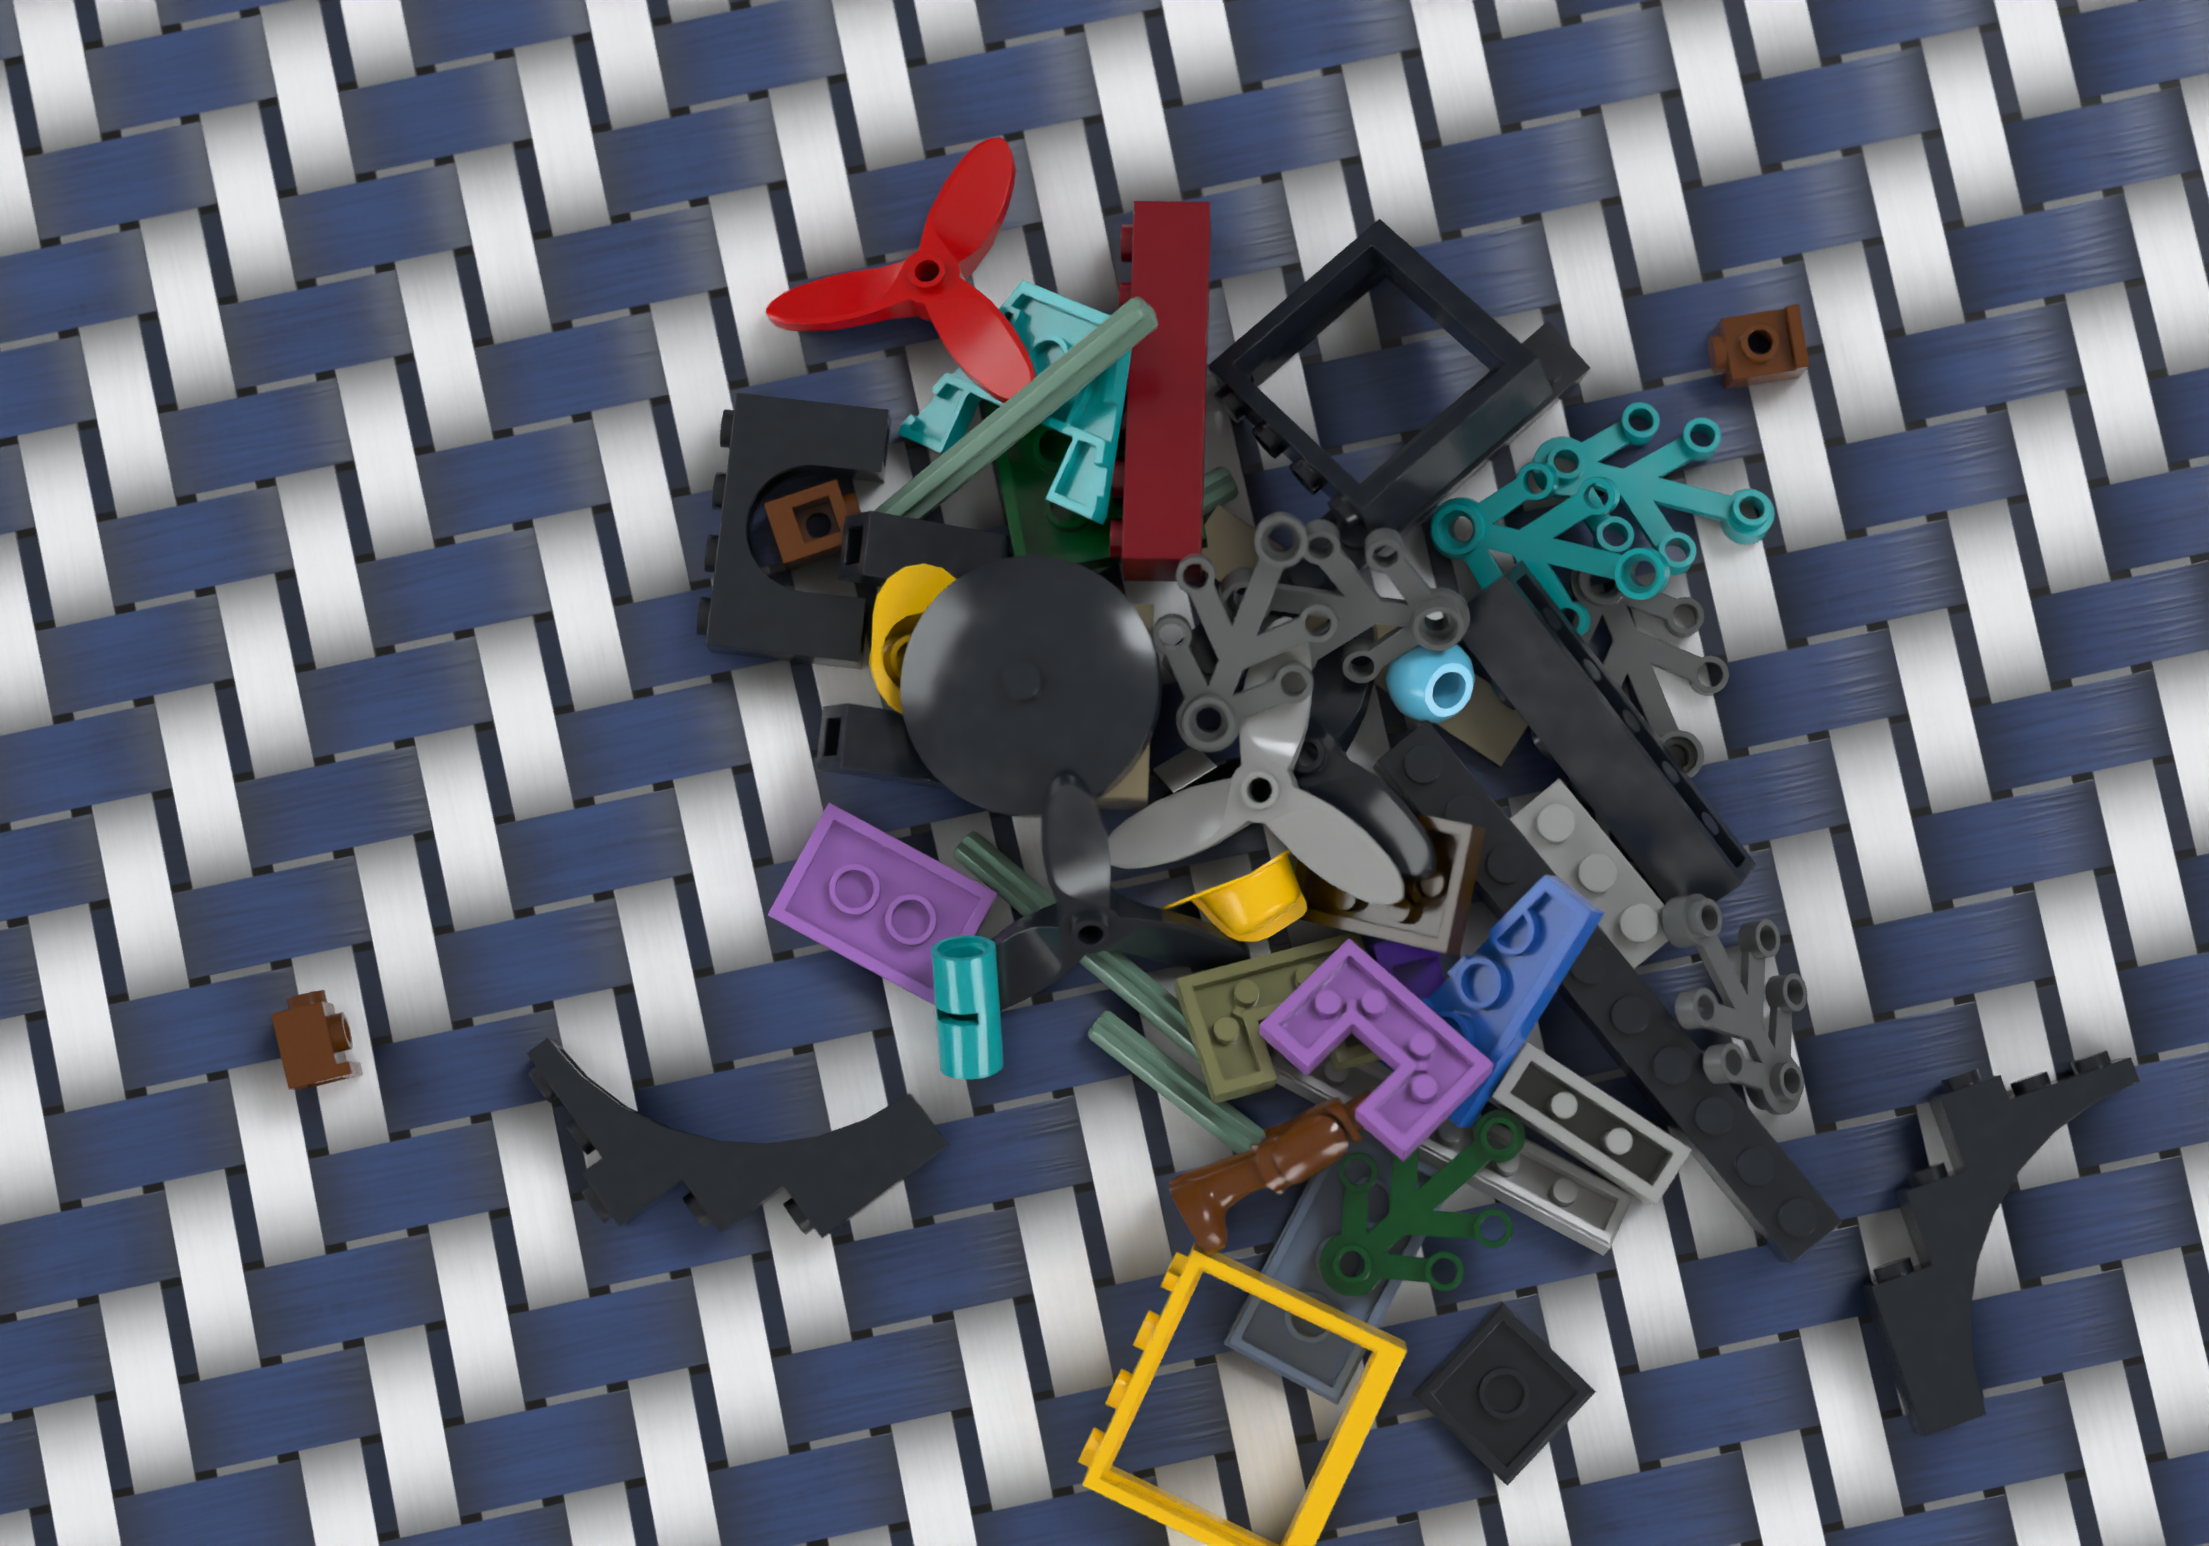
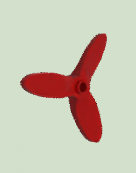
M1000 137L990 138L975 145L958 163L945 181L929 210L919 251L911 254L906 260L895 264L832 275L788 290L772 300L767 306L766 315L776 327L788 331L802 332L839 330L906 317H920L924 320L932 321L947 352L959 368L977 386L1004 404L1037 377L1031 358L1014 327L989 298L966 281L993 246L1011 201L1015 185L1016 166L1012 151L1005 139Z

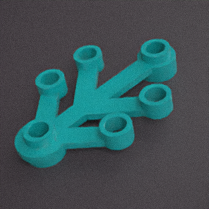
M1636 402L1630 404L1624 410L1619 422L1583 442L1571 437H1555L1544 442L1534 455L1532 462L1547 463L1558 474L1559 486L1552 496L1553 498L1568 499L1578 493L1580 485L1591 477H1607L1613 480L1618 486L1621 502L1653 549L1660 552L1666 558L1670 568V575H1681L1690 568L1696 557V545L1688 535L1682 532H1674L1657 505L1719 520L1725 536L1741 545H1751L1762 540L1774 521L1775 512L1772 502L1765 494L1758 490L1741 489L1732 495H1727L1662 478L1693 460L1704 461L1714 455L1721 441V431L1718 425L1708 418L1701 417L1691 420L1685 426L1681 437L1624 469L1600 462L1629 444L1641 446L1653 439L1659 427L1660 418L1656 409L1647 403ZM1641 417L1648 422L1649 429L1647 431H1637L1630 426L1628 419ZM1694 432L1706 434L1710 439L1711 445L1706 447L1697 446L1692 442L1690 434ZM1565 458L1571 461L1575 466V471L1571 473L1559 471L1554 465V460ZM1536 469L1532 472L1537 486L1543 491L1547 486V477L1543 471ZM1597 483L1589 491V501L1594 507L1601 508L1604 505L1595 490L1607 492V489ZM1749 504L1755 507L1760 513V518L1748 519L1744 517L1740 512L1739 506ZM1608 513L1605 515H1591L1583 520L1593 535L1594 548L1622 555L1630 549L1634 541V530L1631 524L1624 518L1610 516ZM1608 530L1618 532L1623 537L1624 544L1620 546L1608 544L1603 538V533ZM1668 546L1681 548L1686 555V559L1681 562L1669 559L1665 553V548Z
M1532 462L1526 464L1521 468L1515 480L1481 502L1467 497H1458L1447 500L1436 509L1430 523V535L1434 546L1443 556L1452 560H1465L1482 589L1502 575L1490 550L1511 554L1517 563L1522 560L1562 612L1570 608L1578 614L1579 625L1576 631L1580 636H1583L1590 627V613L1582 603L1570 599L1550 564L1613 579L1618 589L1625 596L1636 600L1649 599L1659 595L1666 588L1670 579L1669 564L1666 558L1655 549L1646 547L1634 548L1622 555L1556 539V537L1589 516L1605 515L1617 507L1620 492L1616 483L1607 477H1591L1586 479L1580 485L1578 493L1520 530L1495 523L1527 500H1546L1555 494L1559 486V477L1556 470L1547 463ZM1536 469L1543 471L1547 477V486L1539 494L1534 493L1528 485L1529 475ZM1597 483L1603 485L1608 492L1607 503L1601 508L1594 507L1589 501V491ZM1461 517L1467 518L1473 526L1472 535L1466 541L1458 539L1454 532V525ZM1642 561L1651 563L1655 569V578L1647 586L1639 583L1635 576V569Z

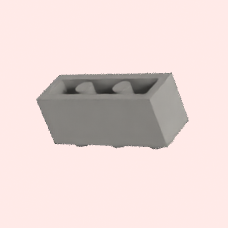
M1560 778L1510 818V821L1553 873L1604 912L1597 926L1633 969L1669 941L1662 921L1665 905Z
M1528 1042L1522 1045L1488 1100L1501 1110L1514 1114L1521 1123L1623 1190L1631 1193L1646 1205L1658 1204L1692 1151L1683 1143Z

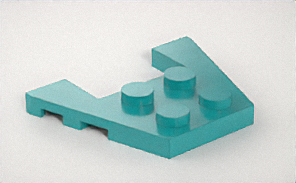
M1022 280L999 308L1020 337L1031 358L1037 376L1110 316L1025 280ZM1132 349L1040 423L1072 438L1071 444L1045 499L1101 525L1104 524L1108 512ZM958 367L953 375L947 372L944 373L931 389L935 394L932 400L917 417L910 414L901 425L897 434L943 454L964 437L980 400H985L999 407L1003 403L987 394Z

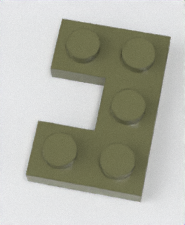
M1352 932L1176 978L1174 989L1213 1104L1275 1088L1277 1077L1264 1038L1259 1035L1260 1024L1348 938L1367 953L1359 933ZM1352 1033L1330 1053L1335 1072L1381 1060Z

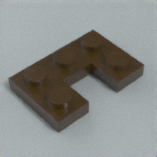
M1418 814L1417 819L1425 828L1434 844L1437 857L1436 872L1432 877L1422 880L1402 877L1404 898L1401 902L1392 905L1371 904L1358 899L1328 883L1298 859L1295 876L1307 903V911L1298 920L1460 956L1486 828Z

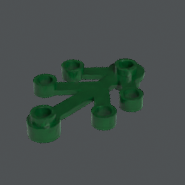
M1493 1110L1481 1116L1473 1130L1474 1141L1418 1190H1416L1419 1146L1404 1161L1393 1153L1389 1215L1368 1233V1189L1373 1186L1377 1179L1378 1167L1375 1160L1366 1153L1355 1152L1346 1156L1339 1167V1177L1345 1186L1342 1232L1327 1242L1320 1257V1270L1327 1285L1337 1293L1345 1296L1366 1294L1374 1289L1381 1279L1428 1282L1433 1288L1440 1291H1449L1457 1287L1462 1281L1464 1268L1459 1257L1452 1252L1439 1251L1431 1255L1430 1258L1385 1252L1405 1235L1478 1240L1488 1248L1504 1246L1510 1240L1513 1233L1512 1221L1504 1211L1490 1208L1482 1211L1480 1214L1435 1211V1209L1491 1160L1505 1162L1513 1159L1520 1153L1525 1143V1130L1521 1121L1514 1114L1504 1110ZM1497 1123L1507 1125L1512 1132L1510 1144L1503 1149H1496L1490 1146L1486 1137L1488 1129ZM1362 1159L1370 1165L1371 1177L1366 1183L1357 1185L1350 1182L1347 1178L1346 1168L1352 1160ZM1492 1215L1502 1218L1506 1224L1505 1234L1502 1238L1495 1241L1486 1239L1480 1230L1482 1221ZM1355 1251L1362 1255L1365 1261V1268L1361 1274L1348 1276L1342 1272L1339 1262L1342 1255L1346 1252ZM1438 1259H1450L1457 1267L1456 1277L1449 1283H1440L1432 1276V1265Z

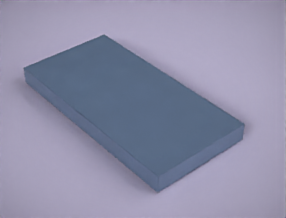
M1361 1129L1360 1132L1364 1141L1356 1144L1353 1139L1349 1141L1348 1150L1343 1157L1309 1178L1260 1273L1378 1328L1402 1280L1381 1279L1374 1289L1366 1294L1345 1296L1337 1293L1327 1285L1320 1270V1257L1323 1248L1331 1238L1342 1232L1345 1186L1339 1177V1167L1346 1156L1355 1152L1366 1153L1375 1160L1378 1167L1377 1179L1373 1186L1368 1189L1367 1233L1389 1215L1393 1152L1370 1132ZM1419 1158L1416 1190L1440 1170ZM1362 1159L1352 1160L1346 1168L1347 1178L1350 1182L1357 1185L1366 1183L1371 1177L1370 1165ZM1440 1204V1205L1435 1209V1211H1439L1440 1208H1441V1206H1442V1204ZM1405 1235L1385 1253L1415 1257L1426 1236ZM1349 1251L1340 1258L1339 1264L1344 1274L1357 1276L1363 1272L1365 1261L1358 1252ZM1250 1293L1223 1342L1224 1345L1336 1405L1339 1404L1367 1350Z

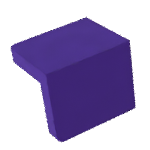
M1389 940L1375 943L1369 947L1372 959L1418 999L1429 998L1444 983L1438 958L1442 954L1441 952Z

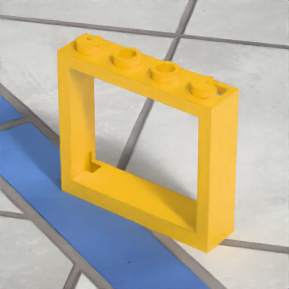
M1194 1242L1188 1257L1179 1252L1175 1253L1160 1287L1171 1293L1161 1314L1159 1315L1149 1310L1139 1329L1133 1346L1143 1350V1353L1133 1374L1121 1368L1105 1404L1116 1410L1106 1431L1103 1432L1094 1427L1083 1448L1078 1463L1087 1466L1088 1469L1082 1485L1208 1546H1315L1407 1352L1406 1342L1218 1252L1208 1257L1199 1244ZM1203 1271L1372 1351L1281 1545L1112 1465Z

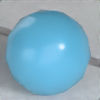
M1456 644L1442 651H1432L1418 645L1389 663L1385 681L1391 701L1402 714L1411 720L1419 722L1428 720L1429 723H1441L1459 714L1469 702L1475 683V674L1470 657L1460 645Z

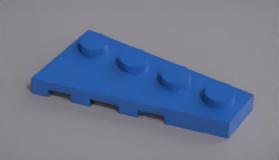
M1544 875L1488 931L1490 937L1471 956L1464 955L1447 972L1450 977L1429 998L1420 999L1493 1063L1492 1074L1448 1117L1458 1127L1473 1126L1604 915L1602 910L1558 876ZM1382 1059L1378 1060L1392 1073L1394 1072V1070L1389 1065H1387Z

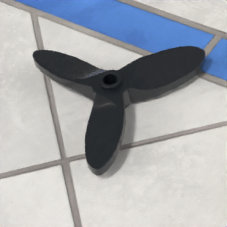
M1375 624L1317 660L1316 666L1312 669L1313 690L1308 729L1292 773L1297 779L1298 788L1338 808L1366 830L1390 856L1402 877L1422 880L1432 877L1436 872L1437 866L1434 844L1427 831L1405 802L1377 776L1349 760L1346 754L1366 715L1375 679L1367 683H1355L1349 680L1343 673L1341 653L1344 646L1352 640L1368 639L1372 642L1377 641L1378 629ZM1358 656L1351 663L1357 666H1364L1370 663L1372 659L1367 656ZM1241 758L1217 766L1174 793L1190 787L1232 778L1234 772L1242 765ZM1268 780L1262 781L1256 788L1257 799L1261 803L1266 802L1272 794V787ZM1170 790L1161 799L1174 794L1173 791Z
M1058 776L1050 784L1044 796L1041 810V846L1048 883L1057 901L1052 905L1014 921L991 939L996 945L1000 1011L1020 1003L1056 983L1089 953L1101 951L1127 952L1175 966L1203 970L1251 959L1249 946L1245 942L1228 937L1213 924L1187 915L1147 906L1118 894L1110 886L1108 837L1104 819L1094 796L1086 784L1073 776Z

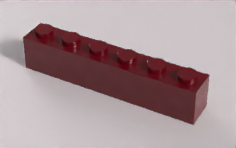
M1134 201L1133 224L1121 225V262H1132L1131 282L1119 283V308L1131 298L1140 297L1153 308L1158 322L1157 328L1132 348L1128 372L1127 400H1124L1119 438H1126L1125 460L1115 459L1112 479L1113 498H1124L1123 520H1111L1110 558L1122 559L1124 581L1177 582L1176 571L1179 562L1189 554H1202L1211 261L1210 202ZM1194 563L1187 566L1183 571L1184 579L1187 582H1201L1202 565Z

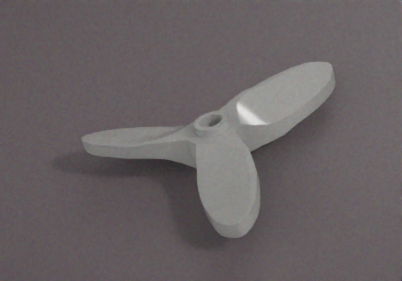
M1282 617L1274 621L1266 630L1292 620V618ZM1309 642L1249 667L1243 690L1273 680L1277 669L1288 661L1302 662L1312 672ZM1292 671L1283 676L1281 684L1286 691L1296 693L1305 687L1306 679L1301 673ZM1312 692L1302 702L1288 703L1285 701L1241 720L1239 737L1242 765L1234 772L1232 778L1190 787L1160 799L1125 820L1108 838L1110 864L1112 866L1125 869H1140L1179 861L1215 846L1253 822L1266 824L1301 862L1328 883L1346 893L1371 904L1380 905L1396 904L1404 898V883L1399 869L1372 836L1338 808L1298 788L1297 779L1292 772L1308 729ZM1268 780L1272 787V794L1266 802L1261 803L1257 799L1256 788L1259 783Z

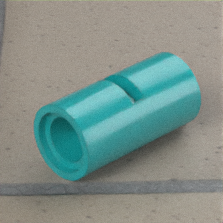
M960 935L942 939L931 947L940 1071L948 1077L965 1080L980 1079L994 1075L1004 1066L996 945L991 939L976 935Z

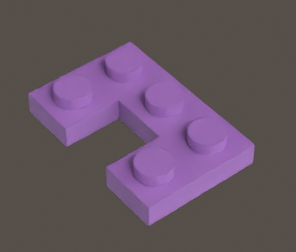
M1349 938L1260 1024L1259 1035L1306 1076L1351 1033L1389 1065L1394 1072L1356 1109L1355 1120L1402 1161L1492 1074L1493 1063Z

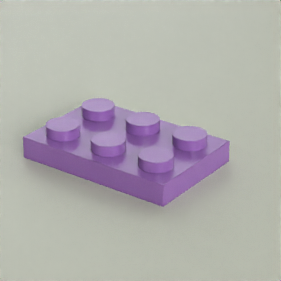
M828 803L771 907L768 916L935 1005L931 947L936 942L945 938L960 935H977L998 897V893L839 807Z

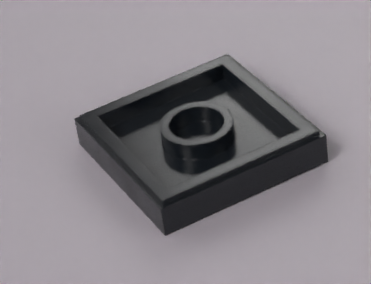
M1499 1301L1412 1395L1508 1486L1596 1391L1502 1301Z

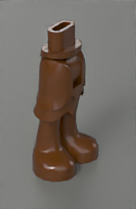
M1366 1090L1345 1104L1340 1097L1321 1102L1291 1120L1278 1124L1275 1127L1264 1129L1266 1138L1257 1144L1250 1145L1251 1150L1218 1160L1197 1169H1190L1169 1181L1171 1187L1169 1190L1179 1212L1197 1243L1208 1257L1224 1249L1227 1245L1228 1231L1225 1216L1227 1210L1238 1200L1265 1187L1276 1191L1279 1195L1292 1184L1306 1181L1343 1157L1348 1150V1142L1352 1139L1356 1144L1364 1141L1360 1132L1364 1127L1355 1120V1112L1371 1095L1370 1090Z

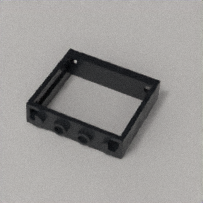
M1380 218L1208 365L1210 372L1220 387L1214 394V398L1226 408L1231 419L1239 423L1243 418H1246L1255 427L1251 429V433L1271 457L1276 459L1283 453L1293 462L1289 465L1290 471L1310 494L1315 495L1319 490H1322L1331 499L1327 503L1328 507L1345 527L1350 526L1353 528L1358 524L1368 535L1380 528H1390L1393 530L1398 528L1554 393L1538 357ZM1386 277L1491 370L1494 375L1363 487L1271 401L1258 386Z

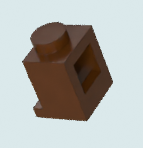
M1799 304L1786 306L1784 309L1722 318L1714 328L1716 335L1708 337L1710 365L1714 374L1722 373L1725 389L1800 378L1810 366ZM1755 334L1764 336L1768 341L1769 351L1765 354L1752 352L1748 346V337Z
M837 479L764 503L787 572L799 569L800 566L841 553L845 516L861 513L855 493L852 492L842 496ZM817 516L826 517L831 522L829 533L820 538L811 536L807 531L808 523Z
M325 990L308 992L287 998L289 1010L271 1014L289 1090L301 1091L363 1075L359 1062L346 1061L344 1051L353 1048L350 1027L344 1012L335 1014L333 1004L327 1002Z

